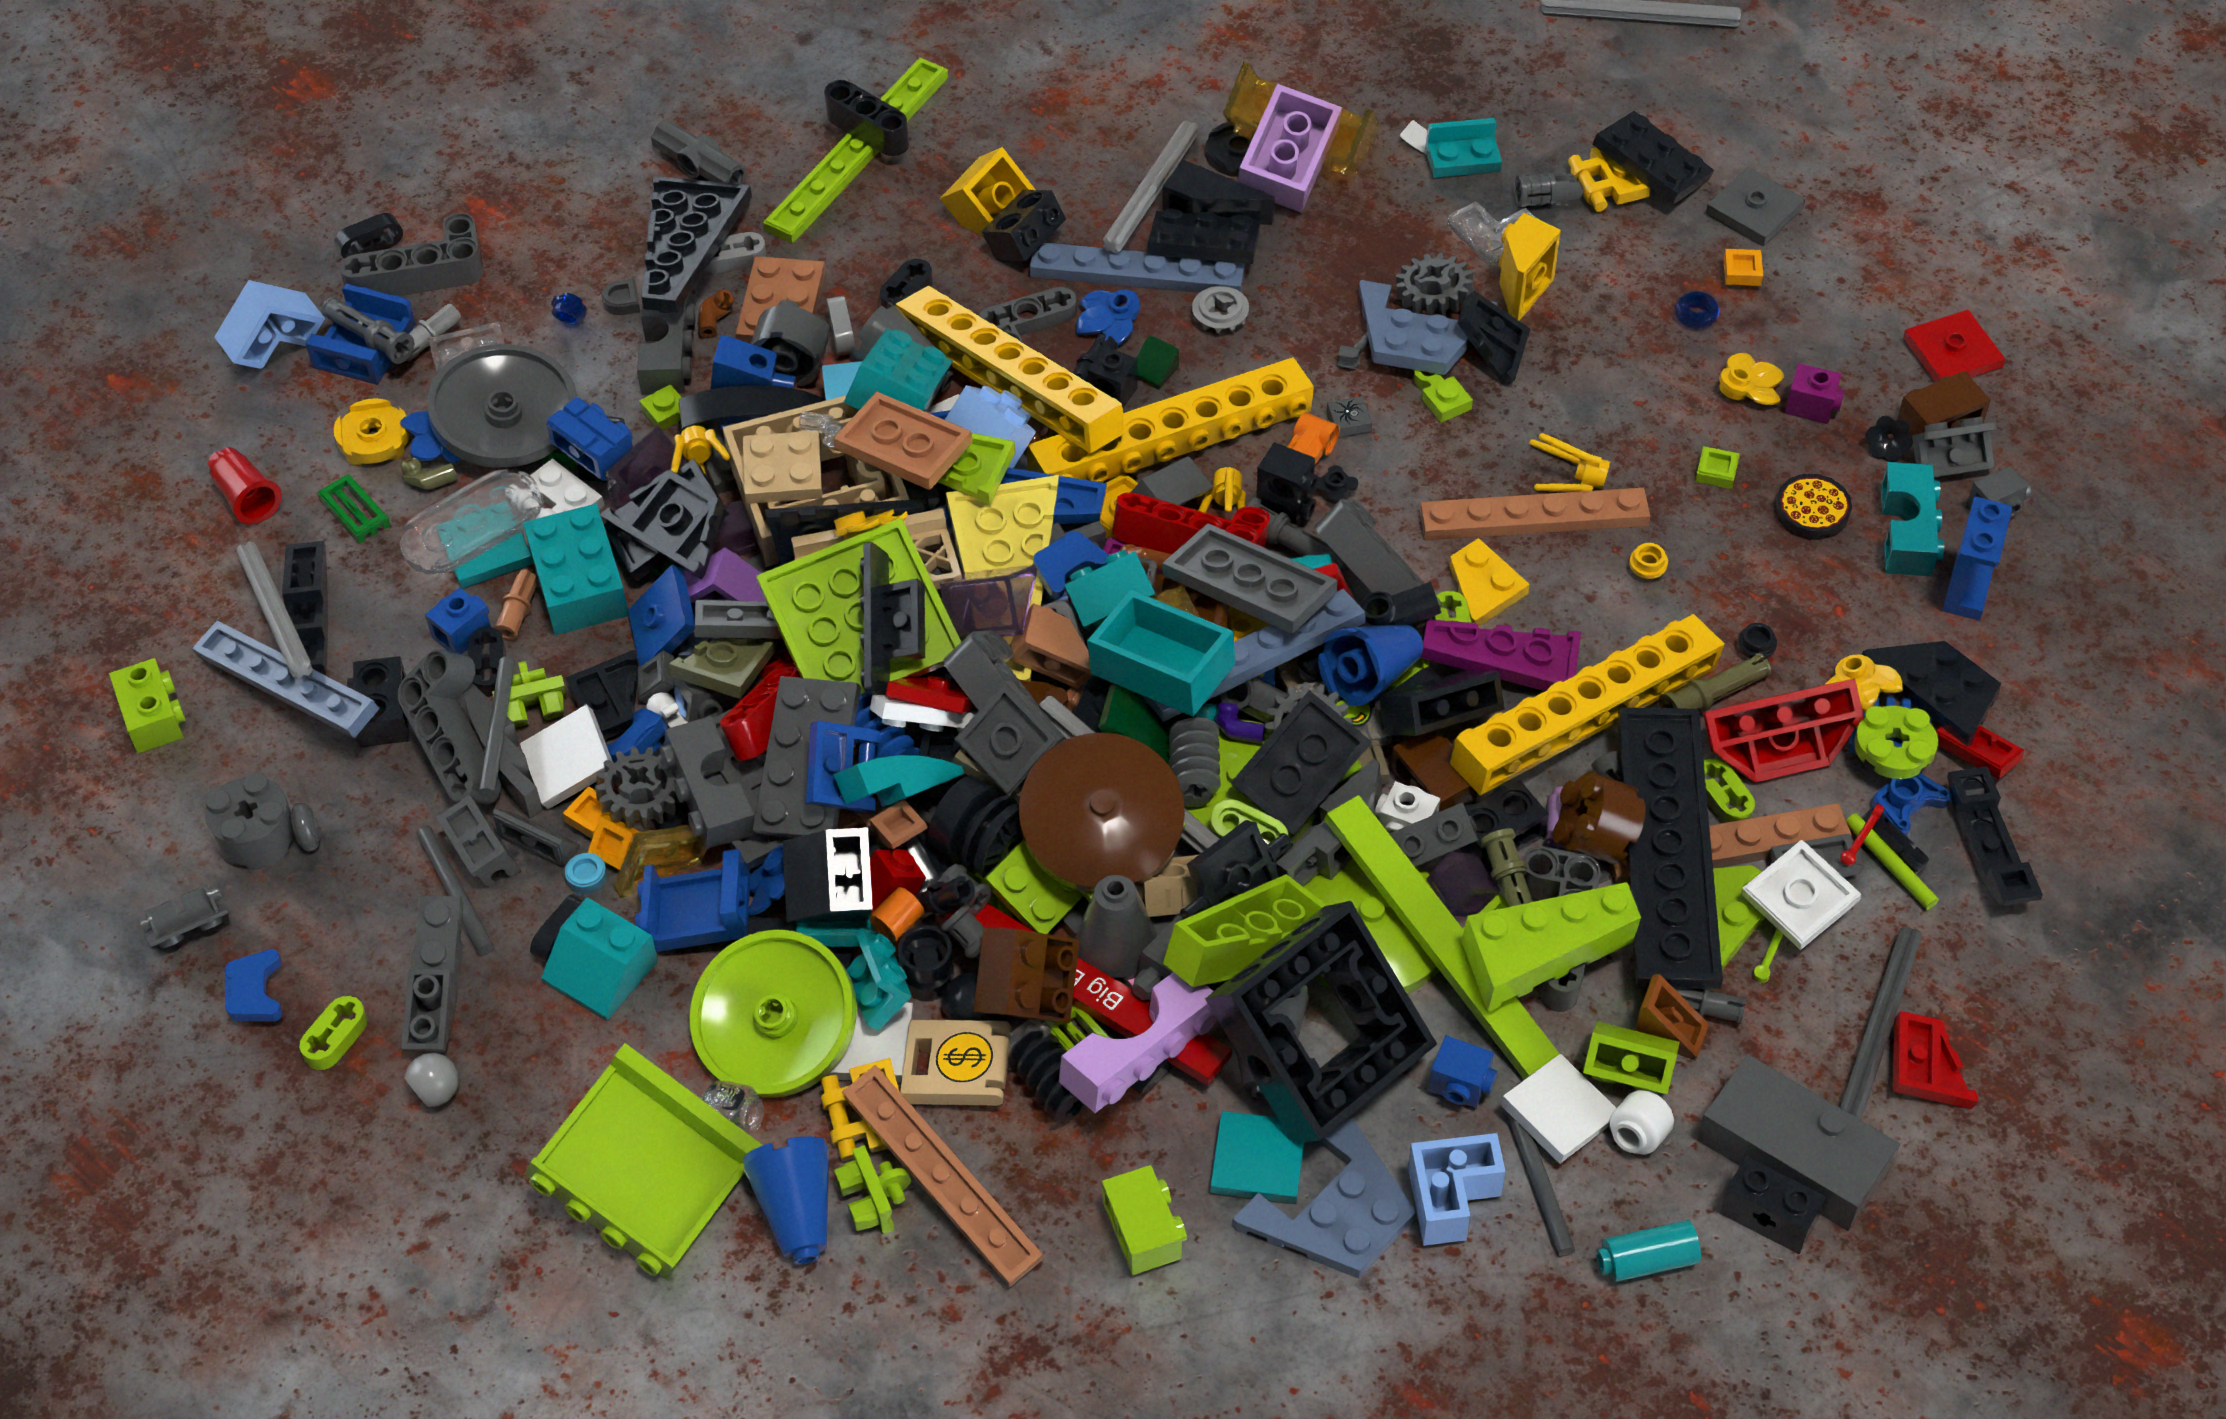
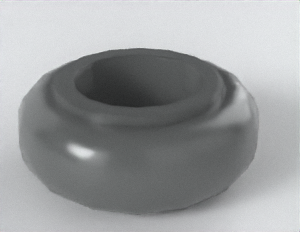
M297 803L292 807L290 815L297 842L303 850L314 851L319 847L320 833L315 815L306 803Z

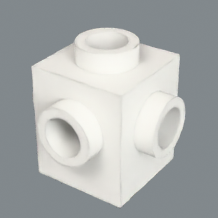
M1395 781L1389 795L1382 794L1375 808V816L1379 818L1380 823L1387 832L1392 833L1439 813L1440 798L1428 794L1416 786H1407Z

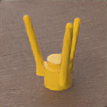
M690 426L683 430L681 435L674 437L676 446L671 471L676 474L678 473L682 453L688 461L694 459L701 466L705 474L704 462L710 457L712 446L726 461L731 459V455L717 439L713 429L707 431L701 426Z
M1544 433L1539 434V439L1546 443L1535 439L1530 440V446L1578 464L1574 479L1581 480V484H1536L1534 486L1536 491L1582 492L1592 491L1593 488L1603 490L1611 461L1588 454Z
M1231 467L1218 469L1213 475L1212 485L1214 488L1210 493L1204 495L1198 511L1206 513L1213 499L1219 505L1224 506L1226 512H1231L1232 505L1235 503L1238 510L1246 507V493L1242 490L1243 476L1241 473Z

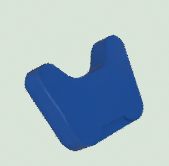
M1071 531L1035 553L1033 569L1050 597L1059 599L1064 595L1065 581L1071 580L1069 577L1071 574L1085 567L1091 566L1092 569L1096 570L1107 565L1105 559L1109 555L1080 532Z
M646 708L636 711L633 715L632 725L616 741L606 745L614 763L617 762L616 752L618 751L622 752L625 756L631 755L632 747H636L639 754H645L646 750L652 747L654 753L661 746L659 739L665 734V729H668V724L663 717Z
M1920 773L1912 778L1892 779L1891 782L1875 793L1871 807L1875 808L1877 804L1885 807L1883 814L1887 817L1885 821L1887 823L1891 821L1908 836L1911 828L1909 817L1923 807L1946 808L1949 805L1951 793L1948 789Z
M269 949L233 960L226 965L225 1009L231 1020L275 1022L281 1019L283 1012L280 1004L267 997V978L282 963L277 950Z

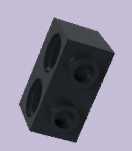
M1022 190L981 232L996 260L1026 261L1066 220V217L1052 190Z
M1274 442L1257 467L1256 498L1261 500V505L1277 514L1282 512L1287 514L1288 518L1291 519L1290 523L1298 528L1304 519L1309 520L1316 507V499L1313 498V491L1318 481V475L1314 474L1315 458Z
M400 656L353 662V678H347V687L372 699L380 708L358 734L362 747L409 741V721L398 701V689L406 677Z
M1521 780L1508 787L1502 786L1497 788L1488 798L1475 805H1465L1468 815H1471L1476 823L1477 831L1485 832L1478 833L1475 831L1478 840L1492 832L1511 828L1516 834L1513 841L1518 852L1545 837L1549 813ZM1479 841L1460 848L1474 867L1481 872L1483 864L1489 858L1486 849L1481 848Z

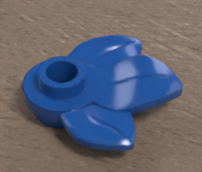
M1128 289L1117 290L1113 293L1098 290L1087 294L1079 301L1085 311L1078 317L1076 333L1078 336L1103 332V334H1106L1105 342L1111 336L1115 339L1118 346L1121 345L1132 334L1133 321L1139 314L1141 304L1137 294Z
M428 411L412 413L400 421V425L404 429L415 435L410 447L411 457L421 461H431L443 456L448 462L453 464L462 460L447 450L436 438L429 422Z
M782 845L774 848L768 854L764 863L750 876V892L755 893L749 906L748 916L764 912L773 900H779L785 894Z

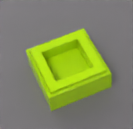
M1703 446L1695 482L1732 489L1740 453Z

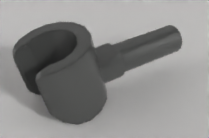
M1367 332L1354 347L1340 346L1338 354L1340 358L1337 366L1349 369L1358 368L1361 353L1369 343Z

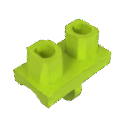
M526 661L518 662L520 673L513 675L507 717L514 723V727L518 728L529 724L525 707L536 704L541 705L544 720L565 716L564 698L567 697L562 675L546 678L544 668L528 671Z
M865 1145L853 1149L854 1160L834 1169V1175L842 1196L864 1189L867 1195L863 1199L847 1204L856 1231L879 1225L882 1234L895 1230V1226L890 1217L892 1209L887 1197L891 1196L894 1204L904 1202L906 1198L903 1190L911 1183L910 1175L906 1169H893L891 1163L886 1161L879 1165L878 1168L881 1175L877 1176Z

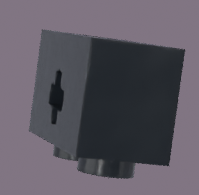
M1745 1156L1726 1190L1720 1214L1800 1254L1819 1219L1826 1196Z

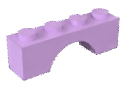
M1171 973L1152 988L1149 1015L1154 1024L1147 1031L1127 1039H1111L1091 1033L1061 1056L1059 1083L1094 1113L1098 1112L1108 1103H1116L1131 1085L1138 1080H1146L1155 1071L1157 1065L1168 1057H1176L1184 1049L1187 1042L1198 1034H1206L1213 1027L1217 1018L1204 998L1214 991L1206 985L1192 987L1176 973Z

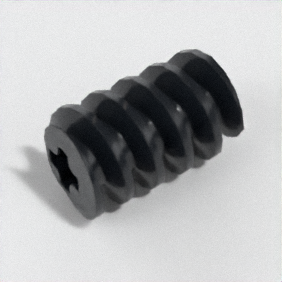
M1031 1031L1014 1044L1009 1052L1008 1061L1012 1067L1017 1069L1019 1077L1026 1081L1028 1089L1035 1094L1038 1103L1044 1106L1046 1114L1057 1123L1066 1122L1086 1108L1083 1102L1059 1083L1061 1056L1067 1052V1049L1063 1047L1058 1048L1060 1042L1057 1036L1050 1035L1044 1037L1043 1031Z

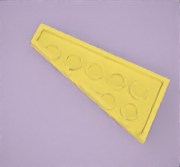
M1059 475L1000 484L991 504H987L959 491L946 493V503L976 631H995L1006 640L1010 647L1017 620L1033 603L1040 606L1042 604L1044 585L1033 569V558L1035 553L1050 545ZM1011 660L1006 663L1019 680L1031 681L1032 669Z

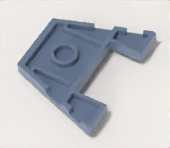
M1360 280L1358 295L1359 300L1362 301L1363 318L1366 319L1367 336L1373 363L1446 375L1465 353L1467 344L1470 342L1469 338L1457 324L1458 320L1449 319L1438 314L1431 316L1413 313L1407 309H1389L1387 307L1391 297L1392 285Z
M1350 1115L1318 1141L1345 1162L1347 1166L1295 1219L1288 1217L1260 1193H1257L1233 1218L1232 1227L1244 1234H1247L1249 1231L1267 1238V1243L1283 1248L1288 1246L1307 1254V1258L1359 1279L1415 1221L1416 1211Z

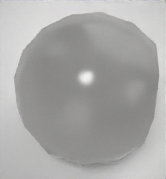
M428 1053L415 1058L407 1067L404 1079L427 1107H436L448 1102L455 1095L459 1085V1072L455 1064L446 1056Z

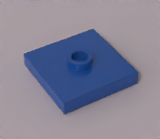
M671 565L628 609L640 667L662 651L671 654L695 630V618L684 571L681 567Z

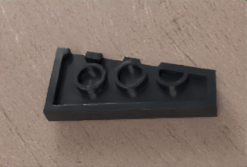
M922 499L764 509L780 566L794 561L792 537L836 529L834 520L846 515L864 511L865 517L868 518L892 509L894 510L892 516L902 515L905 511H907L908 515L926 512Z

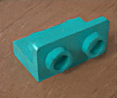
M1487 118L1429 124L1425 151L1433 178L1501 172L1502 159L1495 139L1496 119Z
M861 928L856 937L863 953L856 957L846 970L853 983L856 999L866 1024L879 1031L912 996L905 981L907 975L899 966L894 955L896 949L892 942L882 934L875 936Z

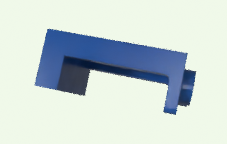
M346 284L342 289L345 304L375 321L385 320L391 323L397 332L409 334L416 325L408 299ZM333 322L325 336L311 334L305 343L313 368L376 385L379 384L392 363L385 353L368 348L365 339L336 322Z
M1974 496L1955 556L1942 608L1943 612L1980 621L1993 568L1997 567L2000 561L2012 512L2011 505Z
M740 849L723 851V866L720 869L661 878L658 876L653 864L644 866L643 881L638 882L641 911L635 915V926L652 935L656 952L736 940L747 936L751 874Z

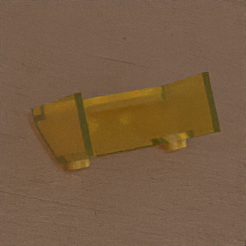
M1244 61L1223 115L1231 125L1235 126L1233 130L1235 134L1252 140L1277 84L1259 78L1252 66ZM1366 108L1362 117L1342 109L1339 129L1324 161L1330 164L1328 169L1344 176H1348L1349 171L1357 172L1380 128L1373 110Z

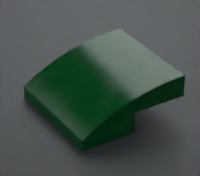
M1117 684L1110 685L1098 725L1101 732L1119 734L1135 739L1154 750L1169 765L1170 727L1161 720L1151 706L1140 696Z

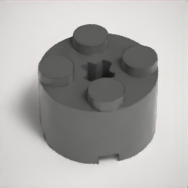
M782 300L778 306L770 307L762 312L758 319L751 344L774 351L778 355L776 373L795 376L796 382H798L797 387L805 386L814 381L819 373L828 343L829 325L825 320L819 319L813 313L800 308L794 301Z
M254 772L246 777L232 780L219 789L210 792L206 797V824L221 858L226 863L235 866L234 863L246 865L247 869L257 870L277 863L289 852V845L293 837L296 838L290 816L292 812L282 789L275 782L267 779L264 774Z

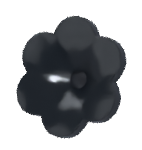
M1888 415L1879 417L1876 425L1870 427L1866 432V440L1871 444V455L1875 458L1885 457L1891 462L1899 460L1903 452L1909 450L1913 445L1912 436L1908 434L1909 424L1904 419L1894 420ZM1888 434H1892L1894 438L1890 439Z

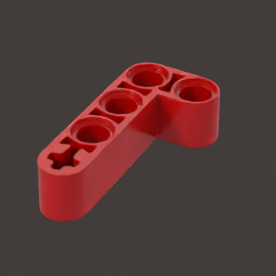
M1123 493L1116 500L1112 534L1116 539L1125 543L1173 554L1209 523L1265 548L1270 515L1261 508L1246 506L1237 510L1233 518L1228 520L1142 494Z
M788 649L776 650L758 674L761 681L720 721L724 735L735 759L738 761L752 759L767 750L780 676L801 678Z

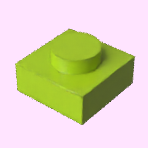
M671 384L639 400L641 411L659 432L680 422L678 403L682 397Z

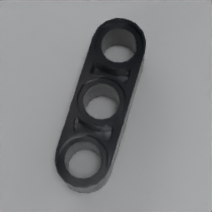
M835 80L827 84L824 94L827 118L830 123L885 155L898 156L907 151L909 147L906 115L902 111L849 81Z

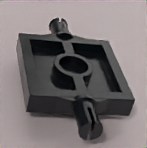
M1243 821L1186 864L1197 888V898L1180 910V913L1183 914L1182 918L1186 919L1278 878L1276 859L1293 847L1290 837L1285 833H1281L1276 839L1267 844L1263 840L1256 822Z

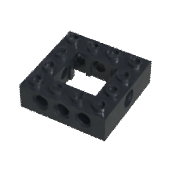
M1351 901L1324 906L1204 998L1293 1143L1321 1140L1437 1045L1436 1040ZM1323 974L1360 1036L1322 1067H1319L1315 1058L1308 1056L1294 1033L1296 1027L1290 1018L1284 1014L1270 1015L1269 1012L1285 999L1294 998L1301 993L1300 988L1316 975Z

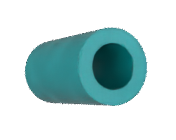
M1685 1220L1604 1238L1602 1240V1248L1596 1250V1257L1601 1274L1603 1276L1609 1275L1612 1282H1619L1698 1264L1701 1261V1249L1692 1222Z

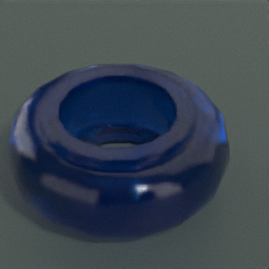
M1690 291L1683 294L1677 300L1674 308L1675 315L1680 323L1694 329H1703L1711 326L1717 320L1720 312L1718 302L1714 297L1701 291ZM1690 308H1700L1704 312H1695L1690 310Z

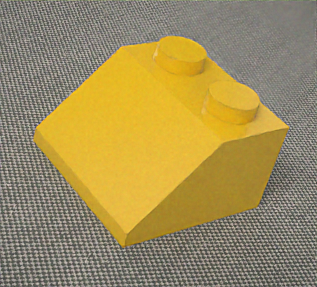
M1001 147L980 156L941 196L940 200L962 227L983 236L981 231L1022 190L1036 189L1004 148Z
M1523 213L1514 224L1510 223L1505 228L1501 238L1504 248L1498 263V267L1501 268L1499 285L1509 314L1519 321L1554 281L1561 234L1560 229L1526 213Z

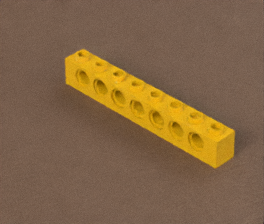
M927 286L896 303V307L937 349L941 350L946 358L953 361L952 367L982 386H988L1000 394L1004 390L1014 394L1022 400L1021 407L1032 415L1031 417L1090 454L1124 434L1122 403L1069 372L1066 368L1046 358L1043 354L1028 347L1017 338L997 328L994 324L974 314L971 310L956 303L948 296Z
M1292 357L1125 412L1123 414L1124 434L1091 454L1060 434L1028 444L1027 470L1103 483L1123 473H1133L1141 468L1165 462L1174 457L1198 451L1228 439H1234L1239 435L1260 428H1267L1272 424L1293 417H1300L1304 412H1311L1314 386L1295 358Z
M1694 614L1681 621L1674 620L1660 632L1652 636H1643L1635 645L1623 651L1617 650L1613 652L1606 660L1593 667H1584L1576 676L1564 682L1558 681L1554 683L1547 691L1534 698L1527 697L1523 699L1513 709L1505 713H1496L1486 723L1474 729L1468 728L1462 731L1454 741L1450 765L1481 796L1617 723L1619 707L1645 708L1658 701L1661 694L1665 692L1673 693L1686 686L1688 681L1699 679L1714 671L1725 643Z

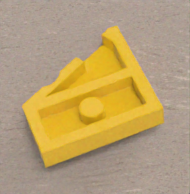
M1479 538L1450 556L1449 567L1453 579L1459 585L1458 593L1465 597L1471 623H1476L1478 627L1529 594L1530 584Z

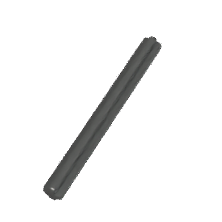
M1908 926L1902 927L1899 931L1840 1106L1842 1110L1859 1120L1862 1119L1922 938V934L1918 929H1912Z

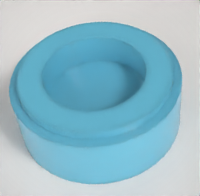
M578 854L571 858L565 867L567 884L572 891L578 894L595 893L607 881L605 863L596 854Z

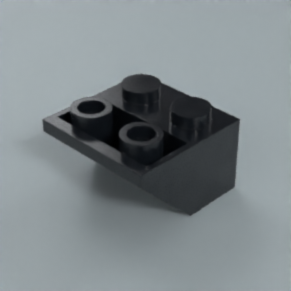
M868 828L827 829L782 842L786 924L869 920L873 907Z

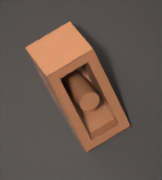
M1033 603L1017 620L1011 645L1013 651L1011 661L1076 689H1079L1093 675L1090 670L1088 649L1069 618L1056 613L1049 607Z

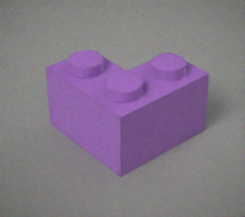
M723 548L711 555L706 574L702 580L685 570L684 575L694 618L696 600L766 601L756 579V575L761 574V572L727 548Z

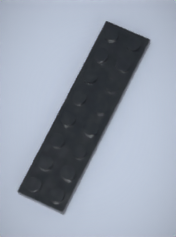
M1619 707L1617 720L1622 783L1638 788L1640 792H1636L1637 797L1644 799L1645 819L1641 834L1636 843L1629 841L1626 846L1629 888L1641 916L1633 941L1636 987H1649L1652 976L1660 974L1673 988L1721 989L1723 975L1699 709Z

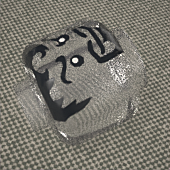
M716 1081L700 1096V1099L749 1135L757 1130L762 1122L764 1105L762 1100L759 1099L756 1090L749 1085L730 1081Z

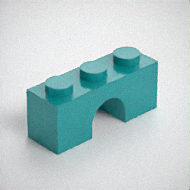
M1887 462L1881 483L1882 515L1899 516L1907 520L1890 521L1884 542L1885 573L1932 576L1936 561L1941 562L1943 560L1944 539H1938V532H1940L1942 526V510L1936 509V503H1938L1940 496V481L1934 480L1933 465Z

